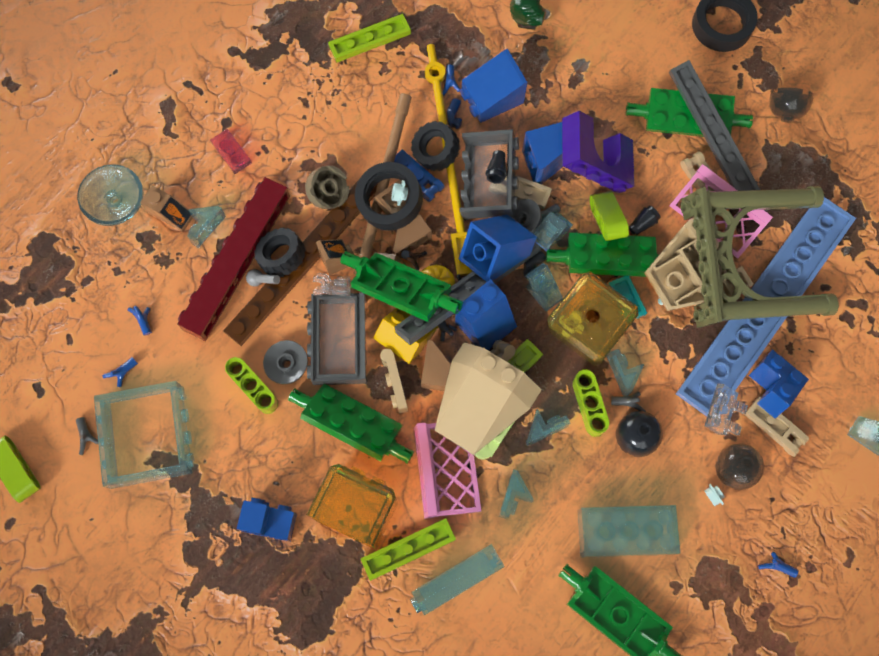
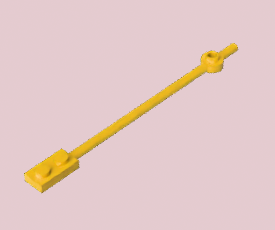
M429 44L427 45L429 64L425 68V78L429 83L433 84L438 120L448 125L441 82L445 79V67L437 62L435 45ZM442 138V144H443V149H444V147H445V142H444V139ZM453 163L446 168L457 233L451 234V243L456 274H460L462 277L470 274L472 270L459 260L467 232H465L463 217L460 213L461 203Z

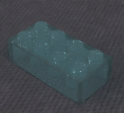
M676 505L589 507L577 510L581 558L680 554Z

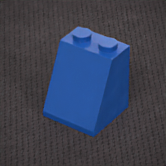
M506 49L462 79L460 93L463 100L468 101L472 116L477 117L479 122L482 123L524 104L527 81L511 53Z
M562 122L526 131L522 153L533 182L542 185L563 167Z
M507 214L472 221L459 260L486 282L490 279L493 281L531 255L537 236Z
M491 279L465 299L461 311L457 315L455 314V323L473 344L488 351L493 348L495 341L502 340L517 328L506 295Z

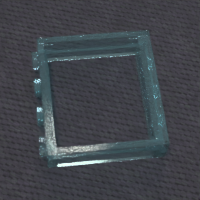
M177 381L94 396L103 487L113 489L192 474L193 461L195 460L193 453H190L189 444H192V436L190 431H187L186 422H189V413L187 408L184 409L183 401L186 400L184 387ZM170 392L179 465L118 476L111 403Z
M491 544L412 591L411 593L414 597L410 601L417 613L422 611L426 615L505 566Z

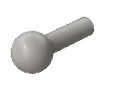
M253 269L247 273L246 281L249 285L256 287L262 283L278 284L280 277L278 275L262 274L261 271Z

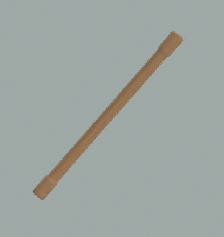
M401 93L399 95L395 110L396 115L383 162L395 161L405 118L412 99L408 94ZM390 178L378 183L375 196L388 188ZM373 200L371 209L381 214L382 209ZM369 223L366 227L359 257L371 258L370 255L377 228Z

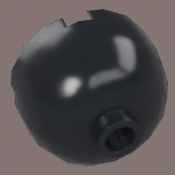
M636 411L629 413L621 419L616 429L618 445L625 453H629L634 457L639 458L650 455L657 450L662 442V426L658 419L648 412Z

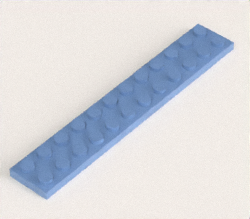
M824 197L823 204L819 208H808L751 290L764 297L802 296L856 218ZM744 297V299H743L742 301H752V300L748 299L747 297ZM787 316L728 320L675 394L712 421L715 420Z

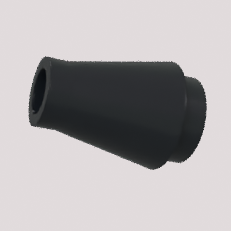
M501 150L493 152L485 172L487 180L494 184L502 183L507 176L506 154Z
M650 205L647 208L643 207L634 221L628 226L630 232L637 236L656 225L661 218L660 214Z

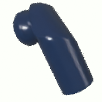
M457 98L452 99L447 109L448 125L452 129H460L462 125V119L456 117L461 106V101Z

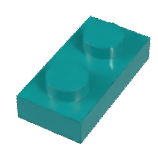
M623 276L607 284L619 310L624 316L626 324L646 316L647 311L629 276Z

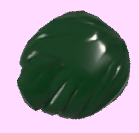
M511 0L510 12L515 22L524 26H539L543 24L546 11L540 5V0Z

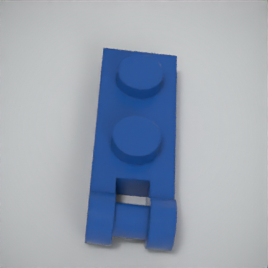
M403 149L396 154L394 162L408 167L414 173L424 192L423 198L431 202L435 198L434 195L445 188L439 179L431 175ZM428 183L431 185L429 189L425 188Z

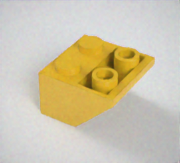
M396 308L382 319L373 339L387 349H391L393 353L407 363H410L421 353L427 341L437 331L438 326L412 345H409L395 333L394 327L411 314Z

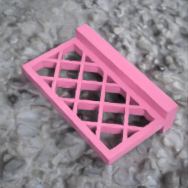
M702 164L696 174L670 204V207L683 216L681 209L676 204L681 198L688 196L685 193L689 188L690 194L693 193L692 185L698 178L705 183L706 190H708V186L715 190L711 192L738 190ZM764 210L750 211L746 214L749 218L742 217L740 220L742 234L733 235V237L742 236L743 246L738 252L732 249V254L736 258L740 257L773 218ZM754 220L760 226L753 233H744L743 221ZM717 221V222H716V224L725 223V228L727 227V224H726L725 221ZM752 235L745 243V236Z
M417 423L414 427L424 519L481 512L474 455L466 451L468 459L464 464L453 456L460 446H457L450 454L440 446L446 439L445 437H443L439 444L431 438L430 429H435L436 423ZM437 449L448 456L442 466L437 464L433 458V454ZM450 459L461 467L454 477L444 469ZM463 469L471 475V482L467 487L456 479ZM440 472L451 479L445 489L436 482V477ZM453 482L464 490L457 500L446 492ZM466 492L474 498L475 507L466 508L459 502ZM445 495L454 504L449 510L440 511L439 500Z

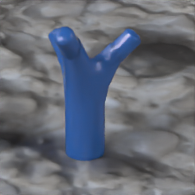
M453 65L446 66V82L442 91L443 96H445L450 87H454L457 92H460V88L455 81Z
M138 306L129 307L128 311L137 319L143 335L151 334L152 331L147 320L150 308L147 307L142 313Z
M131 357L120 367L103 374L102 377L110 378L116 376L118 381L117 387H122L124 376L138 363Z
M775 552L771 553L773 563L758 565L759 569L778 570L793 578H796L799 572L798 569L779 559Z

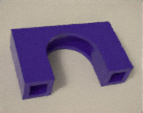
M581 111L562 118L563 167L601 186L607 187L615 193H622L626 189L634 187L632 139L621 133L604 139V161H602L594 144L593 118Z

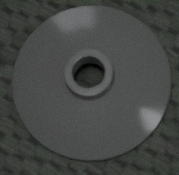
M521 199L518 200V209H515V217H510L531 233H534L541 221V209L533 200Z
M289 340L280 341L272 345L267 350L263 360V368L266 375L278 384H290L297 381L305 373L308 364L307 354L303 347ZM290 361L291 365L285 368V362Z

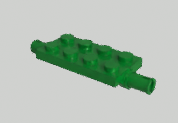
M651 88L648 103L636 104L627 102L625 115L644 117L646 119V131L704 137L679 90ZM708 94L730 135L732 126L751 128L753 121H750V119H753V115L734 113L735 96Z
M569 233L568 248L566 250L547 248L546 262L565 263V265L569 266V273L646 277L644 272L659 256L656 247V237L628 235L625 238L605 241L602 234Z
M345 251V254L341 256V264L349 266L357 272L351 281L353 289L428 322L440 307L456 315L462 309L463 301L448 296L452 289L451 285L376 252L371 258L359 257L348 251Z
M323 384L315 396L312 397L296 388L291 391L288 401L304 408L300 419L380 462L385 455H392L406 464L412 458L414 451L397 443L396 437L403 426L399 422L326 384Z
M566 564L563 570L560 571L558 576L575 588V593L566 605L628 655L683 656L668 645L667 637L673 627L598 567L594 566L589 574L584 577L571 568L569 564Z

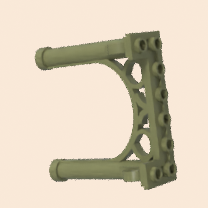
M809 186L806 189L709 192V190H706V187H702L681 199V212L683 213L684 220L694 217L693 226L697 236L696 249L699 252L700 263L698 268L702 277L701 293L704 296L705 303L694 306L693 317L697 328L716 324L724 320L813 314L831 316L837 313L839 302L836 295L832 293L789 297H764L755 293L739 276L732 255L734 231L745 214L754 210L819 208L824 201V192L820 186ZM726 209H741V210H740L739 212H737L734 216H732V215L730 214V212L727 211ZM716 215L723 217L727 224L724 232H720L716 228ZM715 238H723V241L719 242L718 249H716ZM718 263L722 267V270H726L727 273L720 275ZM724 279L730 280L735 286L731 297L724 293ZM741 293H742L745 297H747L748 299H750V300H752V301H736V300L740 297V295H741Z

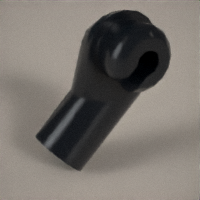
M542 251L524 263L523 274L529 281L538 278L537 266L546 260V256Z

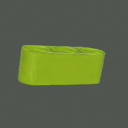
M608 191L591 194L589 198L590 207L605 241L628 237V223L614 193Z
M233 357L226 362L225 371L261 412L265 414L275 412L278 407V400L269 388L241 358ZM237 365H241V372L238 374H233V368ZM251 381L257 382L255 389L247 390V385ZM264 398H272L270 405L266 407L261 406Z
M587 369L581 370L573 380V389L587 433L593 437H599L609 427L608 415L594 373ZM579 378H586L589 381V386H582L579 383ZM593 399L596 403V407H588L585 403V400ZM592 421H600L603 427L602 430L595 429L592 426Z
M4 435L0 438V479L11 496L18 503H21L40 490L41 486L15 444L9 437Z

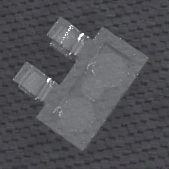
M317 273V276L313 277V282L321 283L320 286H317V289L313 290V295L326 293L327 295L350 296L355 289L351 286L352 280H350V276H337V279L331 280L327 274Z
M717 384L704 426L718 435H726L729 432L740 435L742 427L730 420L732 413H735V411L746 414L748 405L737 400L738 392L725 384Z

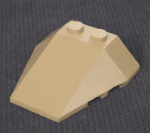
M694 217L685 223L644 272L667 311L705 303L704 296L701 293L702 277L698 268L700 261L699 252L696 249L697 236L693 226ZM715 238V241H716V249H718V247H719V242H718L717 238ZM718 263L720 275L727 273L726 270H722V267ZM743 266L736 268L743 282L749 288L754 284ZM724 279V293L731 297L735 286L730 280Z
M464 342L451 362L435 431L472 455H475L496 438L497 435L513 424L514 421L529 411L542 389L523 371L487 349Z

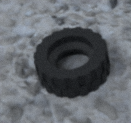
M440 121L428 122L423 127L421 126L418 132L414 134L411 142L412 155L426 169L441 171L455 162L456 157L459 155L460 140L447 124L445 125ZM434 137L443 138L445 142L443 151L436 156L429 155L426 150L429 141Z
M280 228L266 233L260 239V242L257 243L254 254L255 260L268 275L284 277V275L291 274L292 271H295L302 264L306 249L294 231L289 228ZM283 245L289 246V250L283 257L277 260L271 259V255L277 248Z

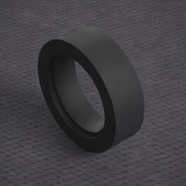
M700 0L692 19L693 32L704 46L719 52L734 51L742 47L749 40L757 24V11L751 0ZM718 6L728 7L739 14L742 19L743 28L735 34L719 33L709 26L706 12Z
M383 162L372 166L361 176L355 189V201L358 210L369 224L381 230L391 231L407 226L417 217L423 203V192L416 176L408 167L396 162ZM389 178L405 180L409 188V197L401 210L393 214L383 215L371 209L370 194L379 182Z

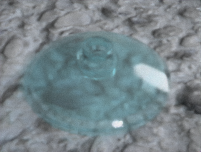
M114 164L104 165L94 169L83 179L78 189L77 200L80 210L90 221L103 226H113L126 222L137 213L141 206L140 202L143 199L144 191L140 179L129 168ZM114 199H118L116 203H112Z

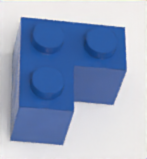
M773 349L749 374L754 381L766 390L757 404L773 418L778 417L791 406L809 380Z
M253 497L251 502L243 501L237 530L291 542L297 514L292 512V507L278 505V509L272 508L268 502H265L266 500Z

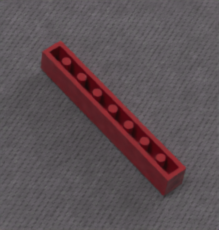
M264 177L263 181L257 184L254 196L246 202L242 216L237 218L233 225L232 233L224 239L223 248L219 254L214 256L210 270L202 276L201 285L197 291L192 293L189 305L178 317L177 325L183 331L203 341L207 340L252 263L257 243L260 242V239L266 233L270 232L290 198V193L286 186L267 177Z

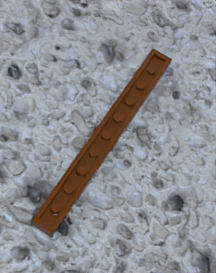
M358 181L349 190L348 198L344 204L332 209L303 241L306 251L302 264L295 271H292L291 274L280 277L278 284L266 283L223 330L226 335L240 346L247 341L319 260L320 254L316 242L319 240L337 239L359 215L360 211L355 201V189ZM377 185L372 189L369 201L374 198Z

